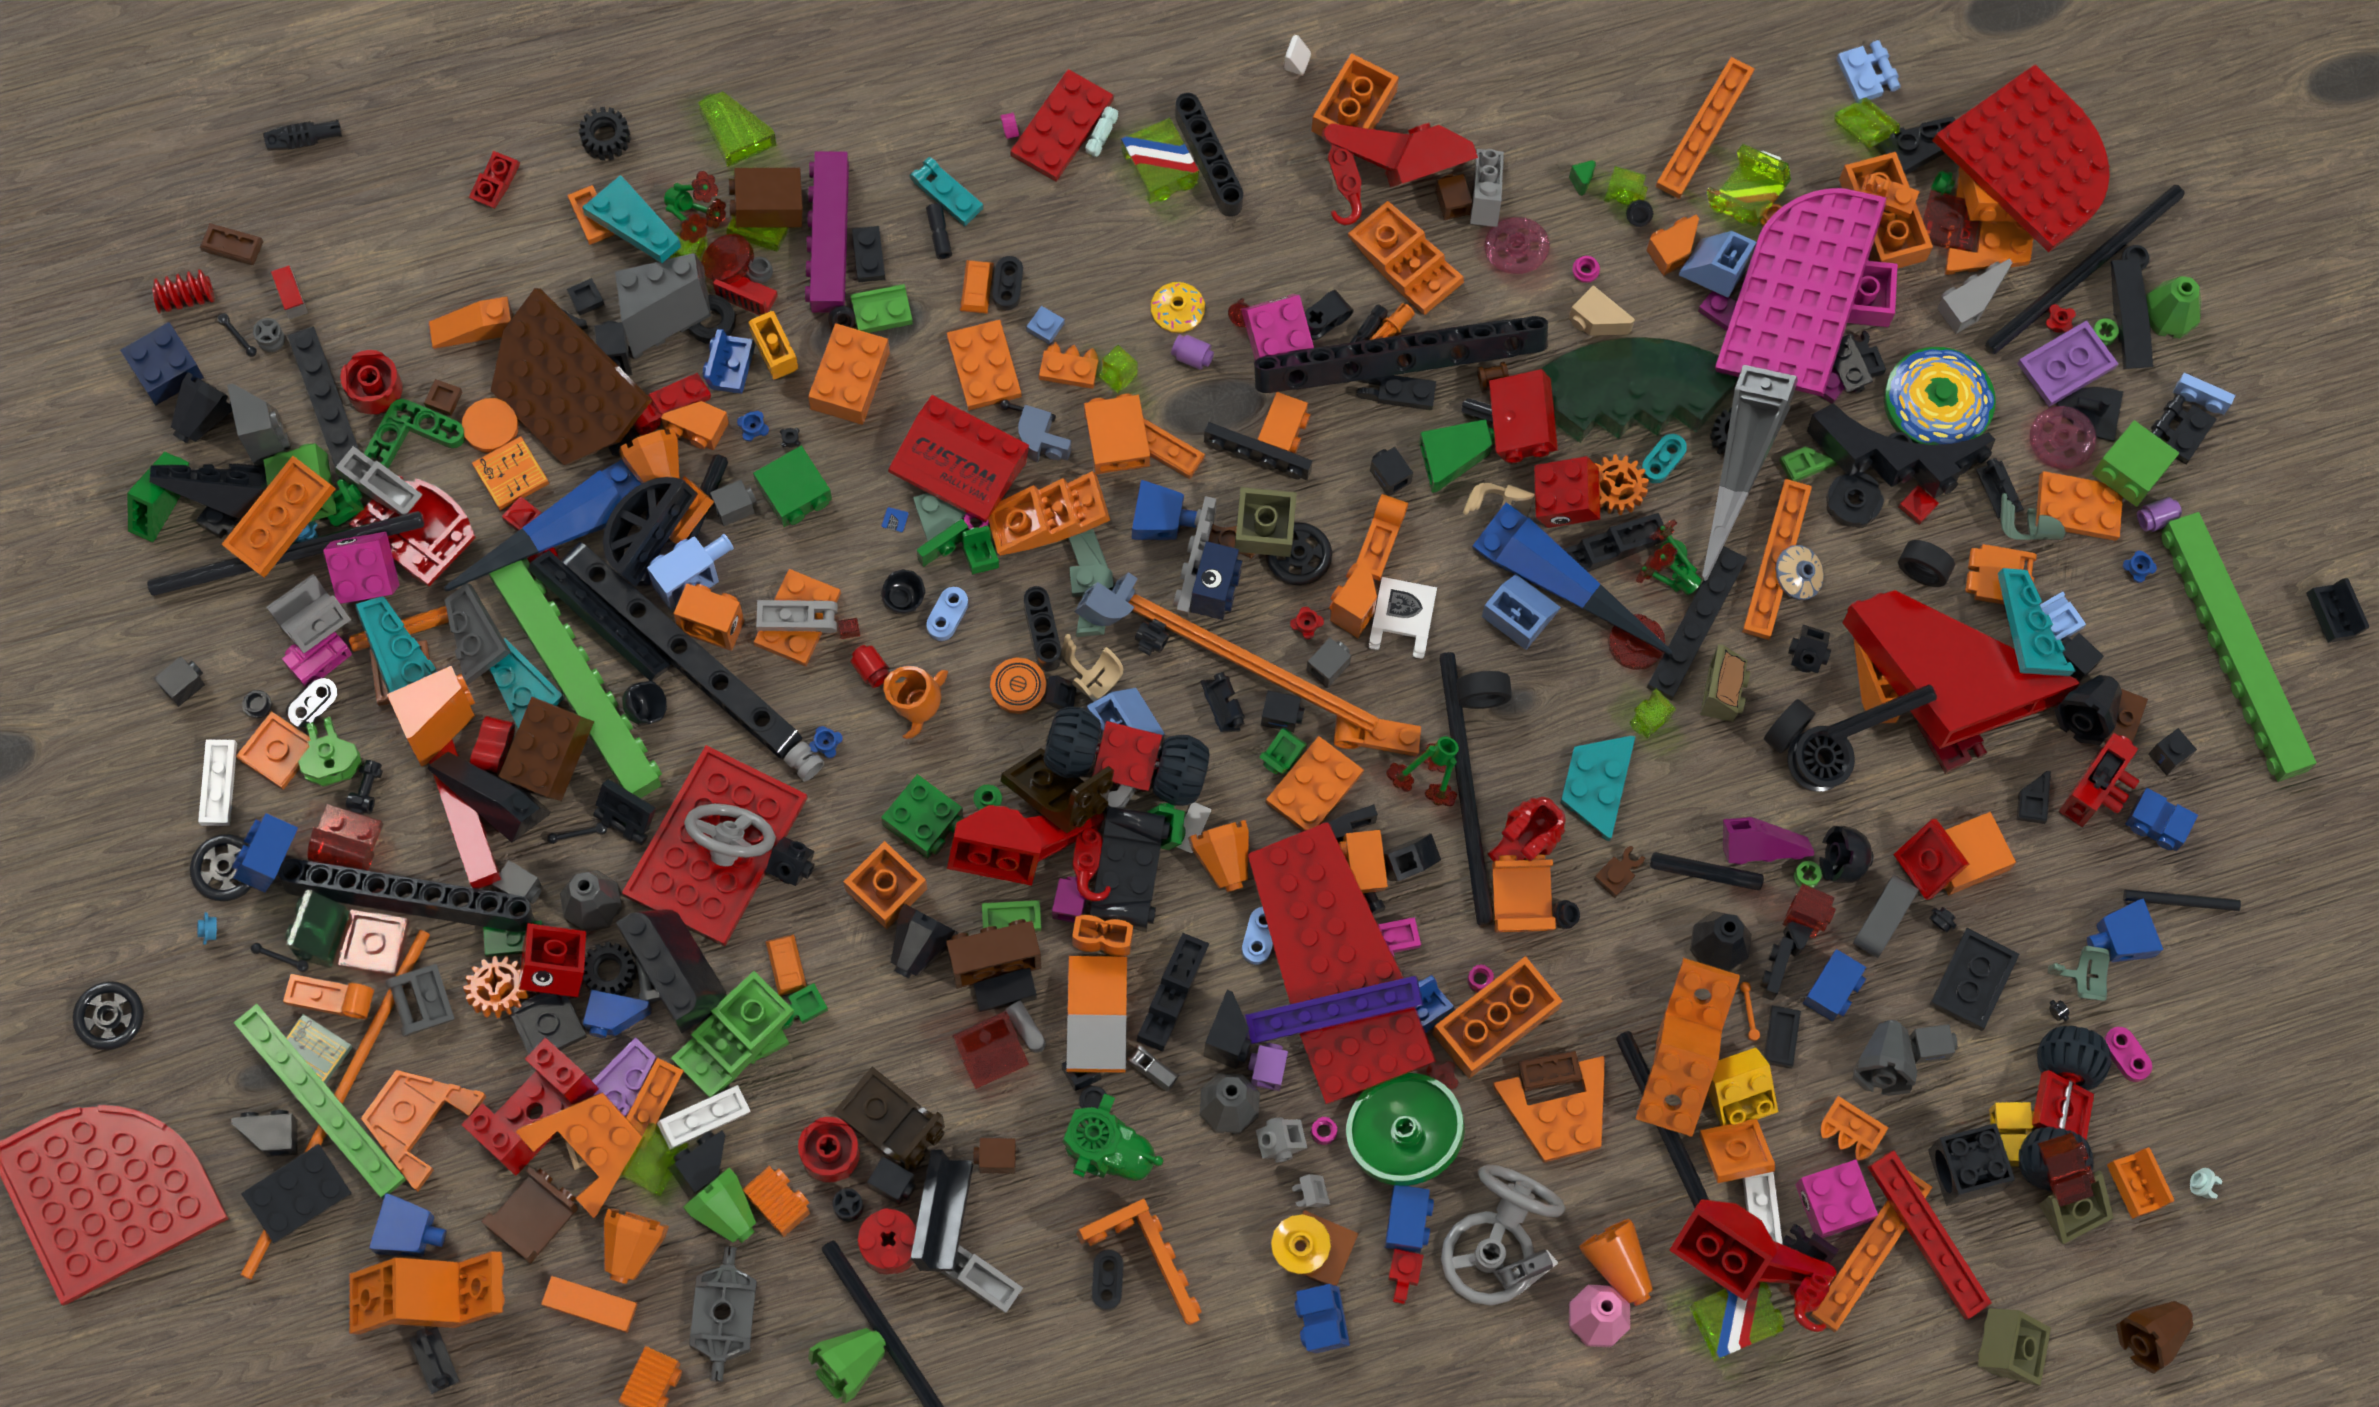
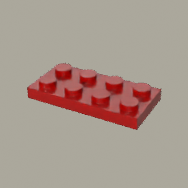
M1068 69L1013 146L1010 155L1057 182L1102 117L1104 109L1109 107L1114 100V94Z

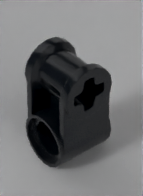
M1336 290L1328 292L1321 300L1305 311L1312 340L1322 338L1332 329L1347 321L1354 312L1353 308Z

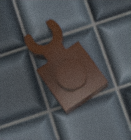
M1632 846L1625 849L1621 862L1616 857H1613L1594 877V880L1614 898L1635 878L1636 875L1630 870L1638 869L1644 862L1645 857L1643 856L1637 861L1629 859V854L1633 851Z

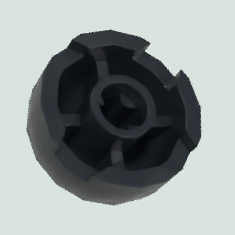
M1833 826L1827 831L1822 843L1827 844L1825 858H1819L1823 877L1834 883H1853L1858 881L1866 874L1874 860L1867 837L1859 830L1848 826Z

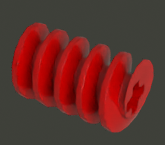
M201 269L198 270V275L195 279L190 271L187 272L185 281H183L179 274H176L175 283H172L168 276H165L164 285H161L157 278L154 279L152 291L158 314L161 313L162 306L166 312L172 311L173 304L180 310L183 308L184 301L188 307L194 306L195 299L199 305L205 304L206 297L211 303L215 302L209 276L204 275Z

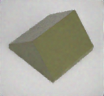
M2100 1170L2091 1174L2083 1185L2067 1186L2048 1196L2039 1204L2062 1244L2113 1219L2103 1173Z

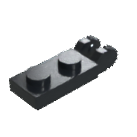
M1395 375L1359 380L1366 384L1379 385L1380 388L1379 391L1374 388H1358L1356 394L1358 398L1378 401L1380 404L1424 410L1433 409L1436 381Z

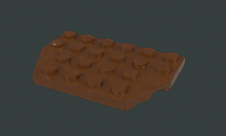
M534 288L503 330L491 392L499 400L505 401L514 410L516 417L563 465H571L586 456L597 453L599 450L621 442L652 401L541 288Z

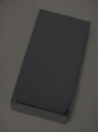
M1031 968L1017 970L974 983L980 1012L1010 1006L1020 1000L1022 1003L1037 1000Z

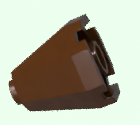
M2176 1301L2135 1311L2116 1324L2119 1343L2124 1350L2130 1347L2135 1355L2130 1358L2136 1365L2154 1374L2171 1363L2194 1326L2192 1312L2186 1305Z

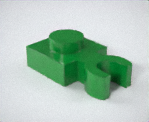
M814 983L788 996L791 1002L789 1006L795 1012L781 1029L784 1030L791 1027L794 1019L798 1017L801 1023L804 1024L828 1011V1007Z

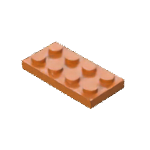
M292 456L221 545L265 578L336 488L296 457Z

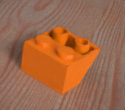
M1363 558L1359 565L1354 563L1346 575L1348 580L1343 587L1339 585L1331 596L1332 603L1329 607V610H1331L1330 621L1356 638L1360 637L1373 618L1377 601L1369 560Z

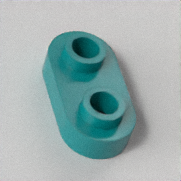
M1677 434L1665 435L1644 459L1641 469H1645L1643 477L1648 479L1650 483L1657 484L1663 482L1683 459L1687 450L1685 440ZM1667 448L1675 449L1676 453H1669ZM1657 468L1659 473L1654 474L1650 469Z

